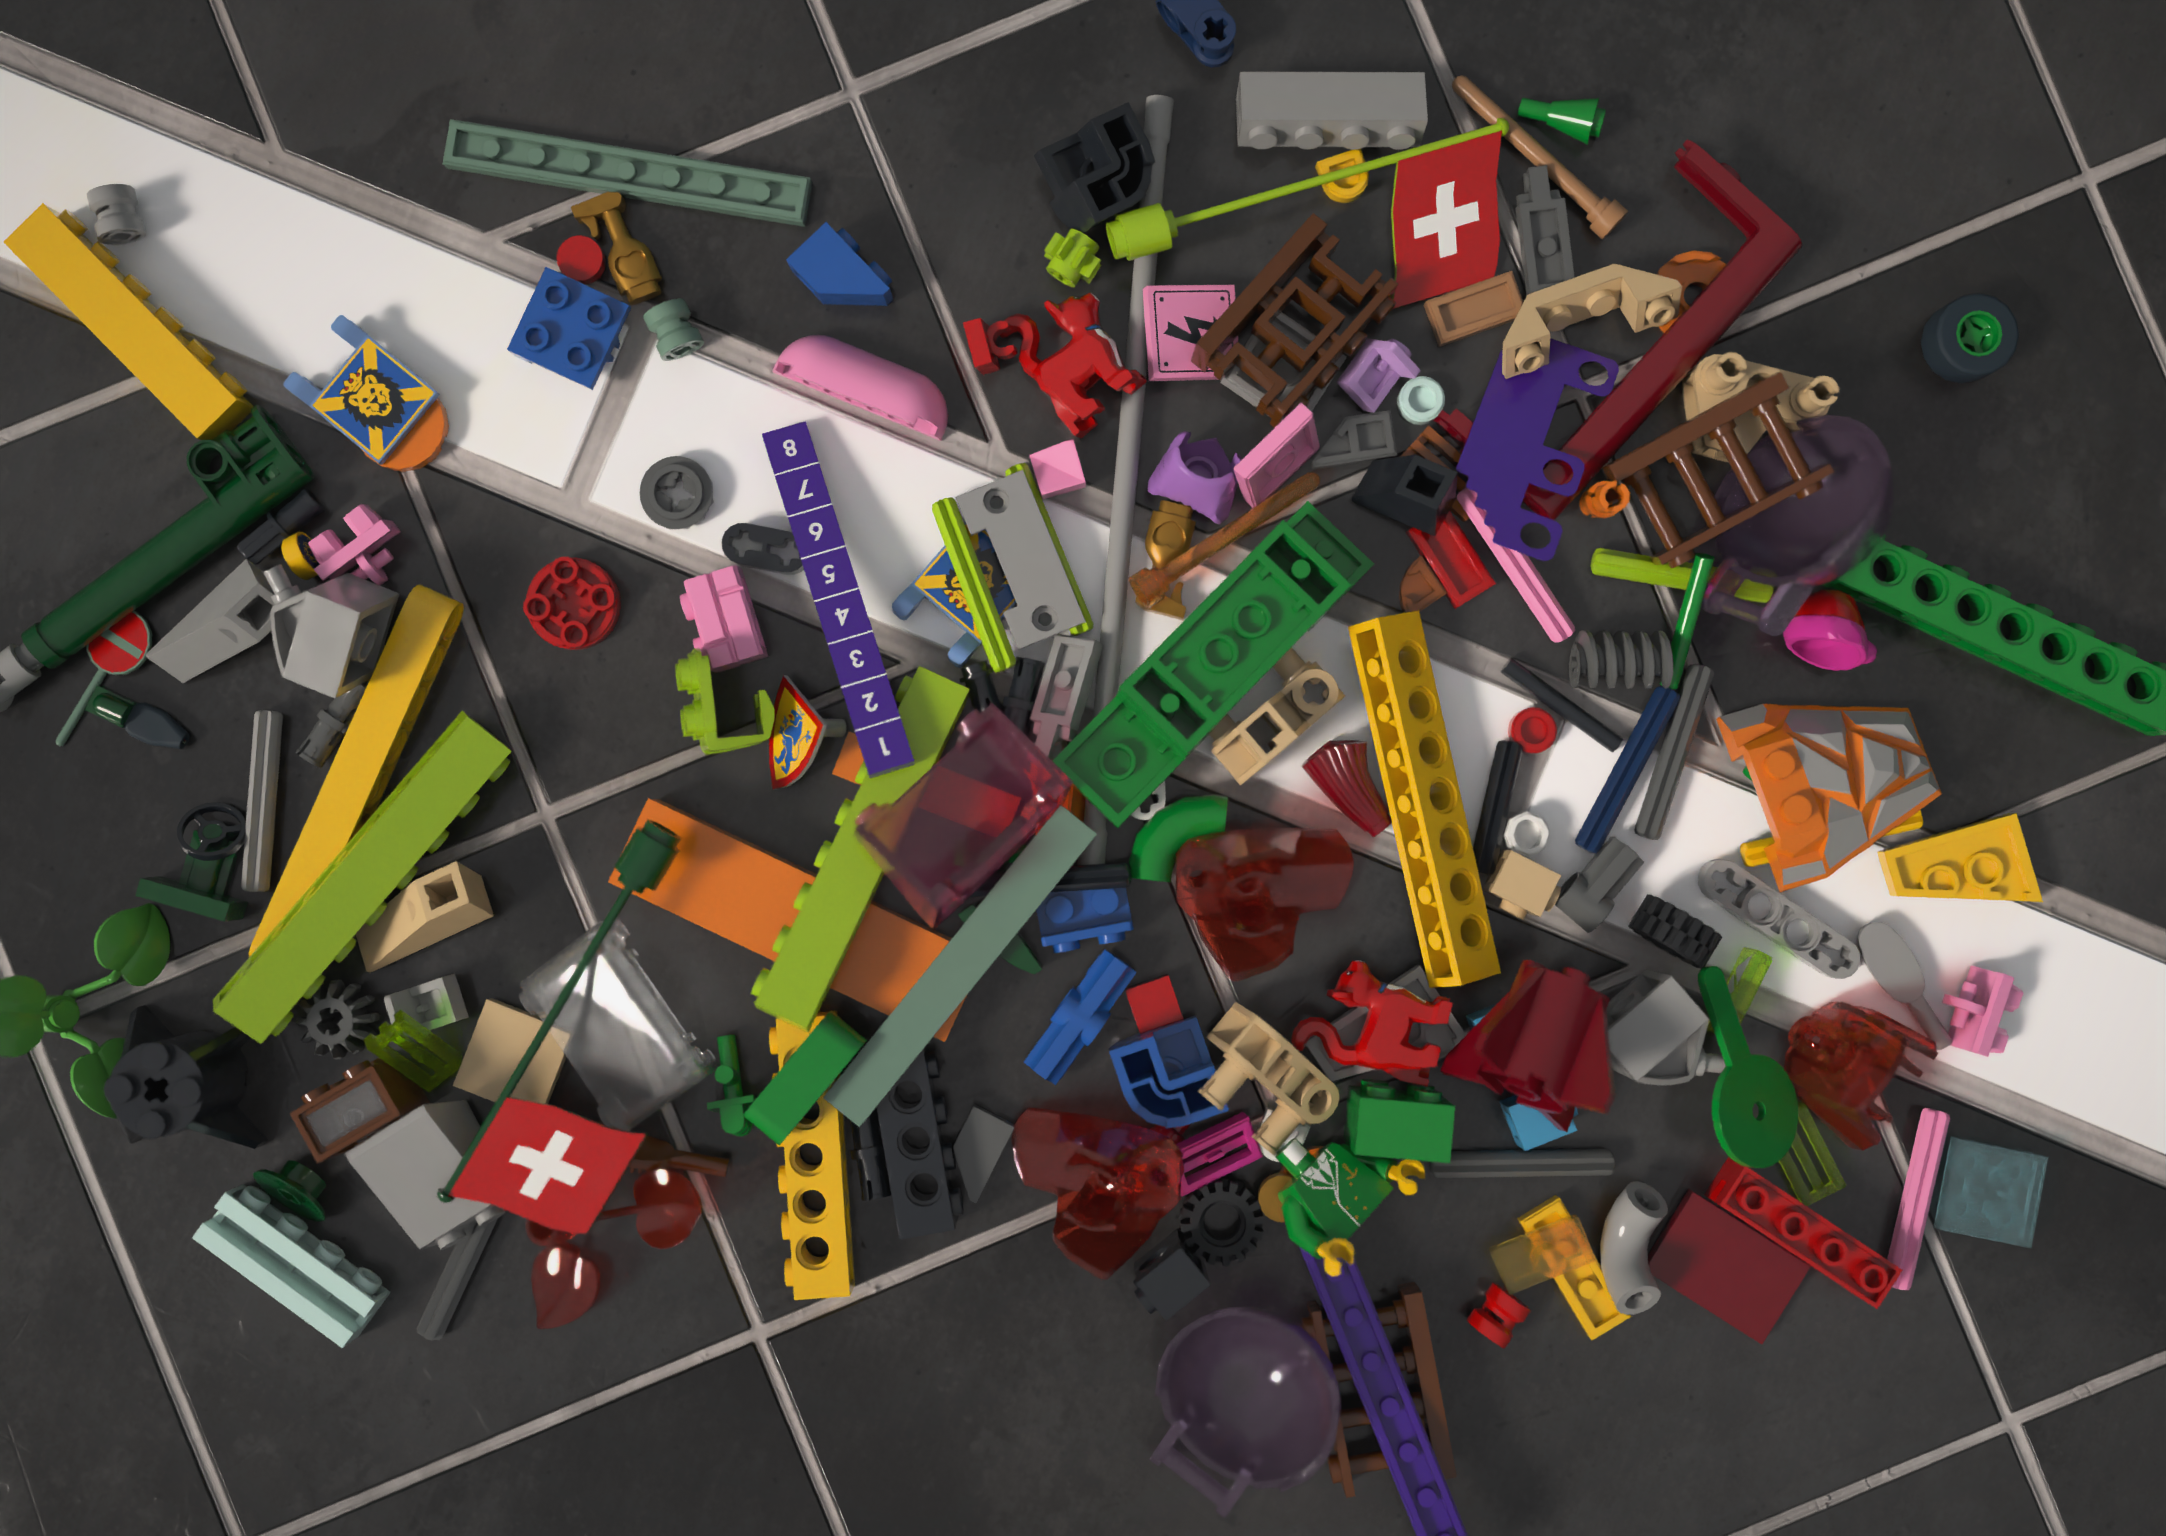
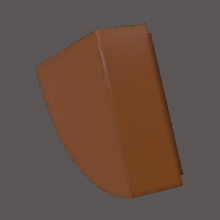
M1422 556L1411 563L1401 580L1399 599L1403 613L1418 610L1420 612L1447 594Z

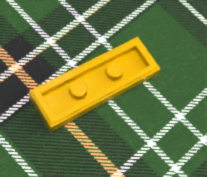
M1555 1195L1517 1218L1591 1340L1596 1339L1631 1317V1315L1622 1314L1616 1309L1608 1292L1601 1265L1560 1197Z

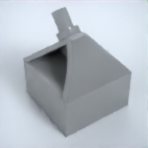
M281 564L263 572L275 594L270 596L275 604L270 612L271 630L276 658L282 677L332 698H337L369 680L382 654L399 593L350 573L341 575L301 593L298 585L292 586Z
M1646 969L1609 1001L1606 1013L1611 1063L1614 1071L1637 1082L1649 1085H1675L1688 1082L1694 1076H1703L1704 1072L1721 1073L1726 1067L1722 1054L1705 1053L1702 1048L1709 1018L1671 975Z

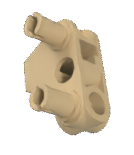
M1735 352L1723 355L1713 354L1705 357L1682 380L1686 419L1689 420L1769 375L1781 371L1789 389L1776 395L1780 401L1777 408L1789 431L1804 434L1816 433L1818 431L1821 418L1827 414L1830 405L1837 399L1836 396L1832 395L1839 393V387L1836 381L1829 376L1813 378L1746 361L1740 354ZM1750 410L1734 418L1737 425L1734 431L1746 454H1748L1766 431L1759 415L1754 417ZM1708 433L1691 442L1695 449L1692 451L1693 454L1728 462L1716 439L1711 440Z
M1293 648L1273 666L1275 671L1284 680L1281 684L1284 688L1242 723L1240 721L1235 723L1227 714L1209 734L1214 740L1212 743L1214 748L1211 752L1240 786L1345 697L1332 675L1324 671L1316 661L1313 664L1310 661L1305 663ZM1309 682L1313 686L1317 684L1322 686L1324 691L1321 693L1324 702L1320 705L1315 701L1308 704L1303 699L1306 693L1303 684ZM1260 717L1277 735L1266 744L1271 749L1267 754L1246 731Z
M1235 1002L1207 1035L1206 1038L1224 1053L1223 1057L1226 1060L1198 1092L1222 1111L1226 1103L1247 1078L1250 1080L1256 1079L1278 1098L1275 1101L1278 1106L1251 1137L1273 1156L1277 1154L1279 1148L1299 1124L1304 1126L1307 1123L1311 1126V1124L1321 1123L1327 1120L1336 1110L1340 1098V1089L1277 1031L1239 1003Z

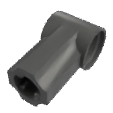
M1610 837L1581 873L1576 872L1561 886V892L1555 906L1587 933L1592 932L1610 914L1615 905L1613 899L1644 864V861L1627 844L1615 837Z

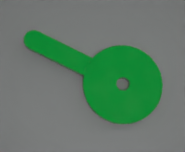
M1706 966L1698 973V986L1726 1065L1718 1077L1712 1098V1120L1715 1133L1721 1147L1733 1161L1749 1168H1767L1779 1162L1789 1151L1794 1141L1798 1125L1796 1092L1789 1075L1777 1061L1765 1055L1750 1054L1724 974L1716 966ZM1755 1103L1759 1110L1756 1119L1753 1116V1106Z

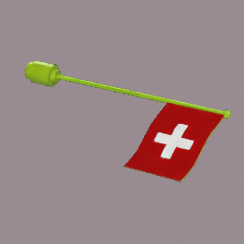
M1498 118L1497 124L1176 218H1174L1171 210L1164 211L1160 203L1118 214L1115 221L1106 223L1109 244L1116 260L1126 257L1128 261L1171 249L1172 238L1178 237L1177 227L1396 163L1391 208L1395 264L1394 280L1398 283L1392 295V299L1396 302L1394 308L1464 288L1494 277L1497 268L1500 233L1496 179L1501 137L1508 133L1509 123L1504 118Z

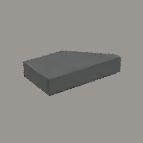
M1391 410L1345 417L1312 461V470L1395 458L1397 456Z

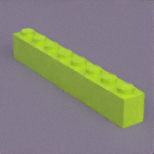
M921 666L918 667L913 678L907 675L904 677L895 696V701L901 703L898 711L915 765L869 778L865 762L863 761L855 778V782L861 786L854 800L846 798L839 809L834 824L841 827L833 843L825 840L819 850L814 866L820 868L813 884L805 882L798 893L793 908L799 910V913L792 927L784 925L777 936L772 951L779 954L771 971L763 968L753 986L751 994L757 996L754 1003L757 1009L804 1031H810L968 701L969 688Z
M462 710L213 999V1011L260 1044L264 1042L270 1033L274 1036L279 1035L291 1021L294 1013L290 1010L301 997L309 999L320 988L325 980V976L322 973L333 960L338 963L341 962L350 953L356 944L353 936L364 923L371 926L380 918L388 905L384 900L394 888L397 887L402 890L413 879L418 871V867L415 864L426 851L431 854L434 853L444 843L449 835L446 828L457 815L463 818L473 809L480 798L476 792L488 779L494 782L503 774L510 763V760L506 757L512 751Z

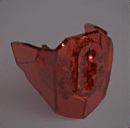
M1829 1002L1815 1010L1811 1016L1802 1017L1792 1025L1788 1034V1041L1791 1046L1785 1053L1784 1070L1789 1075L1790 1080L1794 1082L1799 1099L1846 1145L1852 1149L1864 1151L1874 1145H1878L1882 1139L1870 1120L1887 1121L1890 1123L1893 1119V1116L1875 1104L1874 1100L1885 1089L1899 1065L1919 1078L1923 1074V1071L1904 1054L1906 1047L1935 1060L1939 1053L1937 1052L1935 1041L1876 1010L1862 1006H1853L1844 1002ZM1815 1036L1820 1038L1817 1044L1812 1041Z

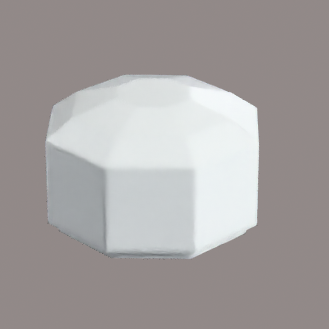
M1521 811L1507 818L1503 840L1508 850H1512L1525 857H1531L1546 849L1551 832L1544 817L1528 811Z

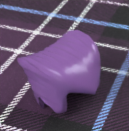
M1183 431L1175 437L1148 480V492L1152 495H1160L1176 502H1182L1185 506H1191L1193 510L1204 514L1214 523L1221 524L1229 516L1238 487V481L1233 468L1242 458L1235 453L1230 463L1217 438L1187 443L1191 432Z

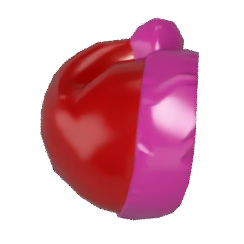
M1820 590L1809 594L1791 609L1783 623V636L1788 649L1797 657L1816 667L1834 671L1850 670L1863 664L1872 663L1876 659L1877 648L1867 639L1865 626L1854 598L1841 590Z

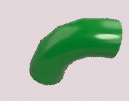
M1213 794L1183 797L1157 810L1136 835L1128 860L1132 878L1172 883L1176 858L1186 846L1196 841L1211 840L1223 842L1228 796Z

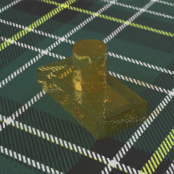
M1575 1214L1489 1247L1505 1290L1509 1295L1596 1261L1580 1219Z

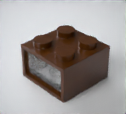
M384 1055L371 1062L369 1059L346 1070L342 1073L345 1079L330 1086L326 1083L301 1097L305 1105L294 1110L290 1115L316 1162L320 1163L347 1153L423 1104H430L405 1057L388 1061Z

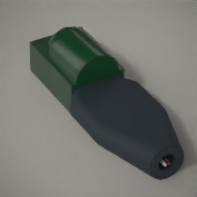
M96 686L85 708L86 711L121 728H125L130 736L149 745L183 749L190 738V734L167 712L146 702L138 703L105 686Z

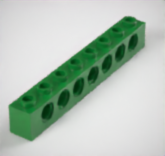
M1859 526V528L1855 527L1839 533L1817 583L1832 590H1841L1853 597L1854 600L2147 736L2166 735V663L2157 661L2149 663L2136 657L2138 651L2128 645L2118 642L2105 643L2095 638L2096 632L2087 626L2078 623H2068L2066 625L2052 618L2054 615L2053 611L2046 607L2033 603L2023 605L2010 599L2012 593L2005 588L1993 584H1984L1982 586L1968 579L1970 574L1959 567L1944 564L1941 567L1926 560L1928 554L1918 548L1909 545H1901L1900 547L1885 541L1886 535L1875 528ZM1876 559L1880 560L1887 569V576L1884 582L1880 581L1873 572V565ZM1918 579L1923 580L1928 587V597L1925 601L1918 597L1915 590ZM1961 598L1970 607V614L1967 620L1963 619L1958 612V602ZM2003 618L2011 625L2012 631L2009 639H2006L2000 631V622ZM2045 637L2051 641L2053 646V653L2050 659L2045 656L2042 650V643ZM2087 657L2094 663L2095 671L2092 677L2087 675L2084 668ZM2129 677L2133 678L2136 683V692L2133 697L2127 690Z

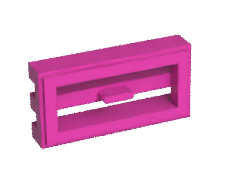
M1241 1112L1162 1151L1163 1157L1169 1165L1167 1168L1170 1176L1174 1178L1175 1183L1173 1184L1178 1194L1181 1196L1187 1195L1263 1157L1258 1142L1251 1137L1255 1132L1249 1116ZM1247 1143V1148L1187 1177L1184 1176V1173L1206 1162H1213L1223 1157L1225 1153Z

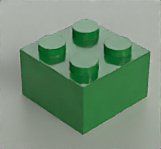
M1361 1079L1360 1086L1348 1085L1343 1140L1355 1155L1450 1163L1455 1105L1444 1098L1442 1092L1435 1091V1086L1432 1085L1427 1087L1407 1083L1406 1090H1395L1394 1087H1389V1082Z

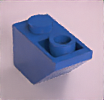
M825 222L786 259L791 271L823 304L888 306L894 300L888 287L892 282L891 278L875 261L867 265L857 255V252L861 249L860 246L843 228L836 233Z

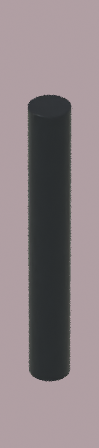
M1510 658L1502 668L1501 673L1611 753L1622 743L1623 738L1513 658Z

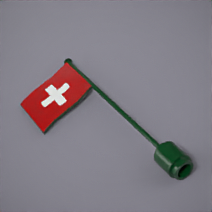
M648 819L643 828L637 827L614 865V868L621 873L618 881L625 885L447 1185L444 1189H438L437 1197L441 1202L450 1203L457 1197L496 1205L548 1228L571 1233H589L649 1133H634L610 1128L558 1106L510 1096L632 892L635 891L643 894L646 888L651 890L658 888L679 853L677 845L681 837L671 829Z

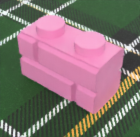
M737 565L729 566L683 581L686 593L680 595L681 606L688 621L695 619L700 636L693 639L694 648L701 649L702 656L708 655L711 671L721 672L769 657L744 573Z

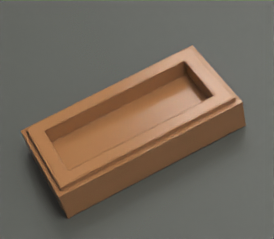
M1509 271L1427 300L1424 303V308L1438 347L1514 321L1523 304V300L1513 272Z

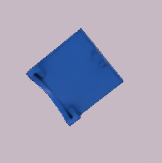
M545 267L507 350L521 360L541 366L593 391L605 363L613 362L614 357L611 355L613 348L618 350L620 348L618 336L631 307L624 302Z

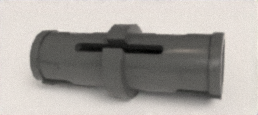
M362 683L341 696L334 698L326 709L321 708L316 715L319 720L308 737L296 750V754L322 769L331 752L346 734L367 686Z

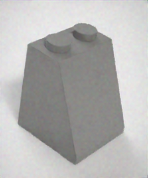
M467 1100L423 1104L345 1153L351 1165L419 1249L438 1245L440 1250L447 1249L467 1237L464 1229L476 1222L479 1226L486 1225L505 1213L503 1208L496 1205L457 1197L450 1203H443L437 1197L438 1189L445 1188L481 1128Z

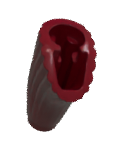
M1329 740L1302 764L1303 770L1331 802L1364 832H1368L1372 837H1375L1392 823L1391 816L1388 814L1389 810L1368 770L1366 741Z

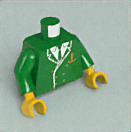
M1293 1138L1275 1156L1293 1175L1278 1192L1289 1239L1315 1258H1324L1325 1271L1331 1276H1337L1341 1273V1263L1337 1258L1344 1259L1350 1265L1353 1264L1354 1249L1347 1240L1394 1189L1389 1183L1396 1180L1400 1191L1410 1196L1417 1192V1183L1405 1177L1414 1175L1420 1179L1425 1178L1424 1166L1418 1160L1405 1159L1398 1164L1396 1160L1391 1158L1355 1155L1348 1145L1334 1142L1327 1144L1311 1155L1296 1138Z

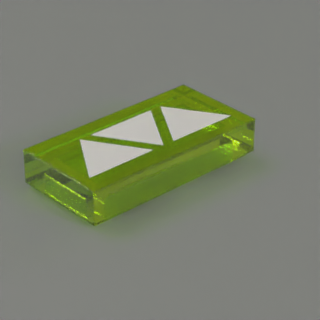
M1743 947L1726 981L1740 1024L1773 961L1772 957L1768 954L1747 947ZM1709 1018L1707 1031L1715 1034Z

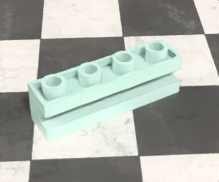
M242 1184L226 1191L214 1207L218 1210L212 1219L203 1222L192 1238L341 1348H344L359 1337L391 1293L381 1285V1278L371 1270L363 1267L357 1268L344 1258V1251L336 1244L327 1240L320 1241L307 1231V1224L299 1217L279 1211L270 1204V1197L262 1190L254 1186Z

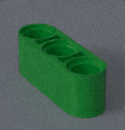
M830 1010L743 1116L780 1146L867 1040Z

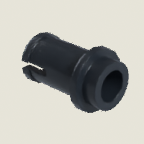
M987 660L961 668L963 678L959 680L960 683L965 682L966 687L970 689L969 696L976 714V721L1004 713L991 673L994 671L992 668L989 669Z

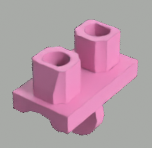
M361 504L343 518L357 536L349 544L344 546L334 531L329 529L308 543L315 559L320 564L314 570L322 580L327 578L335 579L358 564L360 567L350 574L365 580L370 578L375 584L381 586L388 580L382 567L392 561L394 557L386 548L375 556L371 554L401 531L393 521L383 520L368 505Z
M1971 965L1967 979L1963 982L1959 997L1944 994L1942 1000L1943 1004L1955 1008L1949 1024L1951 1027L1948 1034L1953 1040L1950 1046L1986 1057L1989 1056L1990 1052H2004L2009 1036L2007 1030L1998 1027L2003 1011L2013 1012L2015 1009H2018L2023 996V991L2013 985L2015 977Z

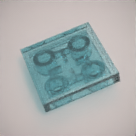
M1951 1136L1934 1227L1942 1231L2031 1248L2049 1157Z

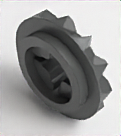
M672 456L657 461L646 471L640 484V501L645 513L656 524L669 530L689 529L705 519L710 506L714 503L713 483L708 473L697 462L686 457ZM682 476L683 489L692 496H695V498L681 499L678 506H675L674 509L672 499L659 490L660 488L665 490L667 488H675Z

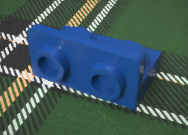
M1126 888L1050 892L1036 909L1042 947L1052 945L1053 953L1081 948L1079 940L1098 937L1099 945L1126 940L1125 931L1134 930Z

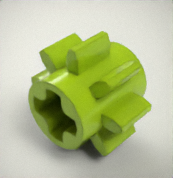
M1070 229L1065 238L1055 232L1044 250L1046 252L1044 256L1051 260L1046 270L1054 278L1073 288L1077 285L1080 278L1090 284L1101 267V259L1095 256L1099 246L1090 237L1076 229Z

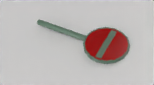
M133 611L87 645L90 660L98 668V671L55 741L58 746H63L84 713L96 686L101 685L107 673L111 675H126L139 669L147 660L146 653L152 648V631L147 620L139 612Z

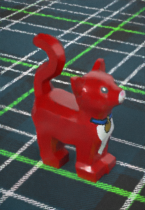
M1091 292L1083 296H1070L1059 304L1051 300H1047L1044 303L1045 308L1054 318L1057 325L1070 334L1073 339L1062 349L1043 361L1036 356L1040 340L1037 324L1028 315L1017 313L1008 316L1004 321L1011 325L1012 330L999 335L1001 338H1005L1014 332L1022 334L1023 339L1020 346L1019 361L1024 372L1035 379L1040 389L1050 396L1057 416L1074 436L1081 439L1098 425L1093 415L1101 413L1105 409L1099 399L1088 397L1086 394L1087 390L1102 378L1115 390H1123L1132 395L1147 382L1140 372L1135 369H1126L1116 342L1100 326V301Z
M1359 960L1352 961L1347 970L1340 975L1335 989L1328 990L1326 996L1348 1007L1368 1008L1367 1017L1357 1043L1349 1046L1343 1045L1336 1027L1324 1018L1309 1017L1300 1021L1293 1030L1291 1038L1293 1047L1298 1051H1303L1309 1038L1318 1036L1329 1058L1342 1065H1359L1372 1069H1381L1400 1081L1428 1087L1430 1067H1437L1441 1048L1439 1045L1429 1042L1421 1047L1413 1046L1408 1042L1413 1022L1432 1025L1448 1024L1453 1005L1450 1002V998L1437 996L1433 1002L1425 1001L1402 986L1379 982L1371 973L1367 963Z

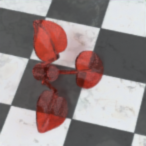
M665 1169L653 1170L640 1176L634 1184L633 1193L637 1205L602 1211L597 1221L638 1214L636 1227L640 1237L651 1247L668 1249L681 1244L689 1237L702 1214V1202L694 1185L681 1174ZM527 1219L526 1232L530 1240L536 1245L547 1247L536 1257L531 1275L532 1291L537 1309V1328L549 1329L568 1324L584 1315L595 1303L600 1290L599 1270L593 1261L587 1258H579L580 1248L566 1242V1240L573 1238L577 1233L548 1228Z

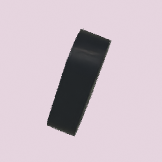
M737 523L730 526L724 532L722 537L723 552L735 564L784 575H795L804 570L800 557L799 559H791L789 566H784L783 558L770 553L771 547L786 548L788 541H793V546L798 551L793 533L790 531L749 523ZM743 533H749L748 537L752 542L763 546L761 552L746 550L744 557H739V550L733 547L732 543L734 539H742Z

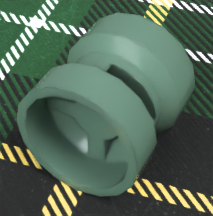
M682 298L660 303L649 309L643 316L648 330L657 334L658 343L656 348L663 361H672L685 357L697 351L704 344L698 328L693 327L688 322L691 311L685 299Z

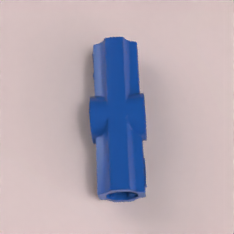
M1104 949L1090 966L1077 988L1073 986L1050 1018L1051 1024L1025 1058L1024 1063L1045 1080L1056 1085L1070 1065L1073 1064L1084 1045L1088 1047L1111 1015L1109 1010L1137 971Z

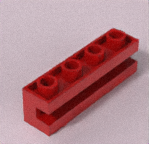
M1730 1157L1727 1158L1704 1193V1196L1876 1309L1879 1308L1903 1271L1750 1168L1736 1163Z

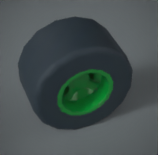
M1981 293L1961 296L1934 312L1924 326L1921 339L1923 357L1931 370L1945 380L1957 383L1980 380L2005 366L2015 353L2019 339L2017 320L2009 307L1994 296Z

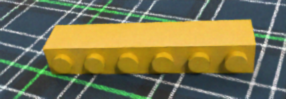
M42 203L3 241L197 439L213 440L225 430L232 431L251 413L253 406L243 397L247 389L229 372L225 371L221 374L211 364L216 358L205 346L196 339L189 342L179 332L184 326L170 311L163 306L157 310L147 298L152 294L149 289L133 275L128 274L125 277L115 267L120 262L119 259L100 242L97 241L93 245L83 235L88 228L70 211L64 209L59 213Z

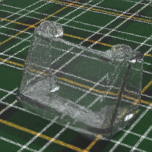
M617 917L549 1032L600 1106L597 1108V1112L603 1123L610 1128L630 1131L711 1075L720 1064L709 1048L702 1052L696 1045L694 1047L690 1045V1043L696 1040L692 1032L686 1033L635 959L639 956L635 948L625 950L624 947L627 945L625 939L631 934L620 918ZM605 919L584 932L520 982L523 991L519 993V999L532 1016L538 1014L542 1022H544Z

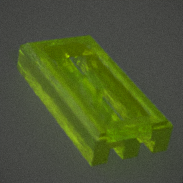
M400 1009L393 1015L395 1022L389 1024L385 1021L379 1026V1035L375 1036L370 1033L364 1038L367 1050L427 1092H431L460 1068L463 1061L462 1054ZM402 1032H405L406 1034H408L409 1036H411V1037H412L413 1039H415L417 1042H419V1043L422 1044L424 1047H426V1048L429 1049L431 1052H433V1053L436 1054L438 1057H440L442 1060H444L445 1062H447V1064L443 1063L441 1060H439L438 1058H436L434 1055H432L430 1052H428V1051L425 1050L423 1047H421L420 1045H418L416 1042H414L413 1040H411L409 1037H407L406 1035H404ZM393 1041L407 1051L415 1060L425 1064L436 1073L431 1076L387 1044Z
M1798 1102V1119L1830 1182L1825 1185L1823 1184L1797 1131L1791 1146L1814 1190L1809 1193L1789 1151L1779 1163L1798 1200L1804 1205L1809 1206L1847 1187L1806 1104Z

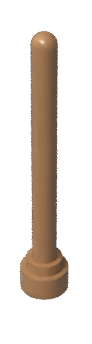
M1460 75L1453 80V91L1490 125L1497 124L1498 118H1504L1508 121L1509 131L1503 137L1536 167L1547 165L1548 178L1588 213L1586 219L1592 223L1589 228L1602 240L1626 216L1629 211L1616 199L1612 202L1606 197L1600 199L1466 76Z

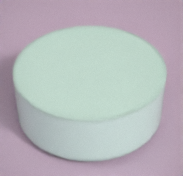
M1425 376L1410 379L1401 388L1397 397V407L1401 416L1406 421L1416 425H1423L1433 421L1442 411L1445 404V394L1440 384L1434 379Z

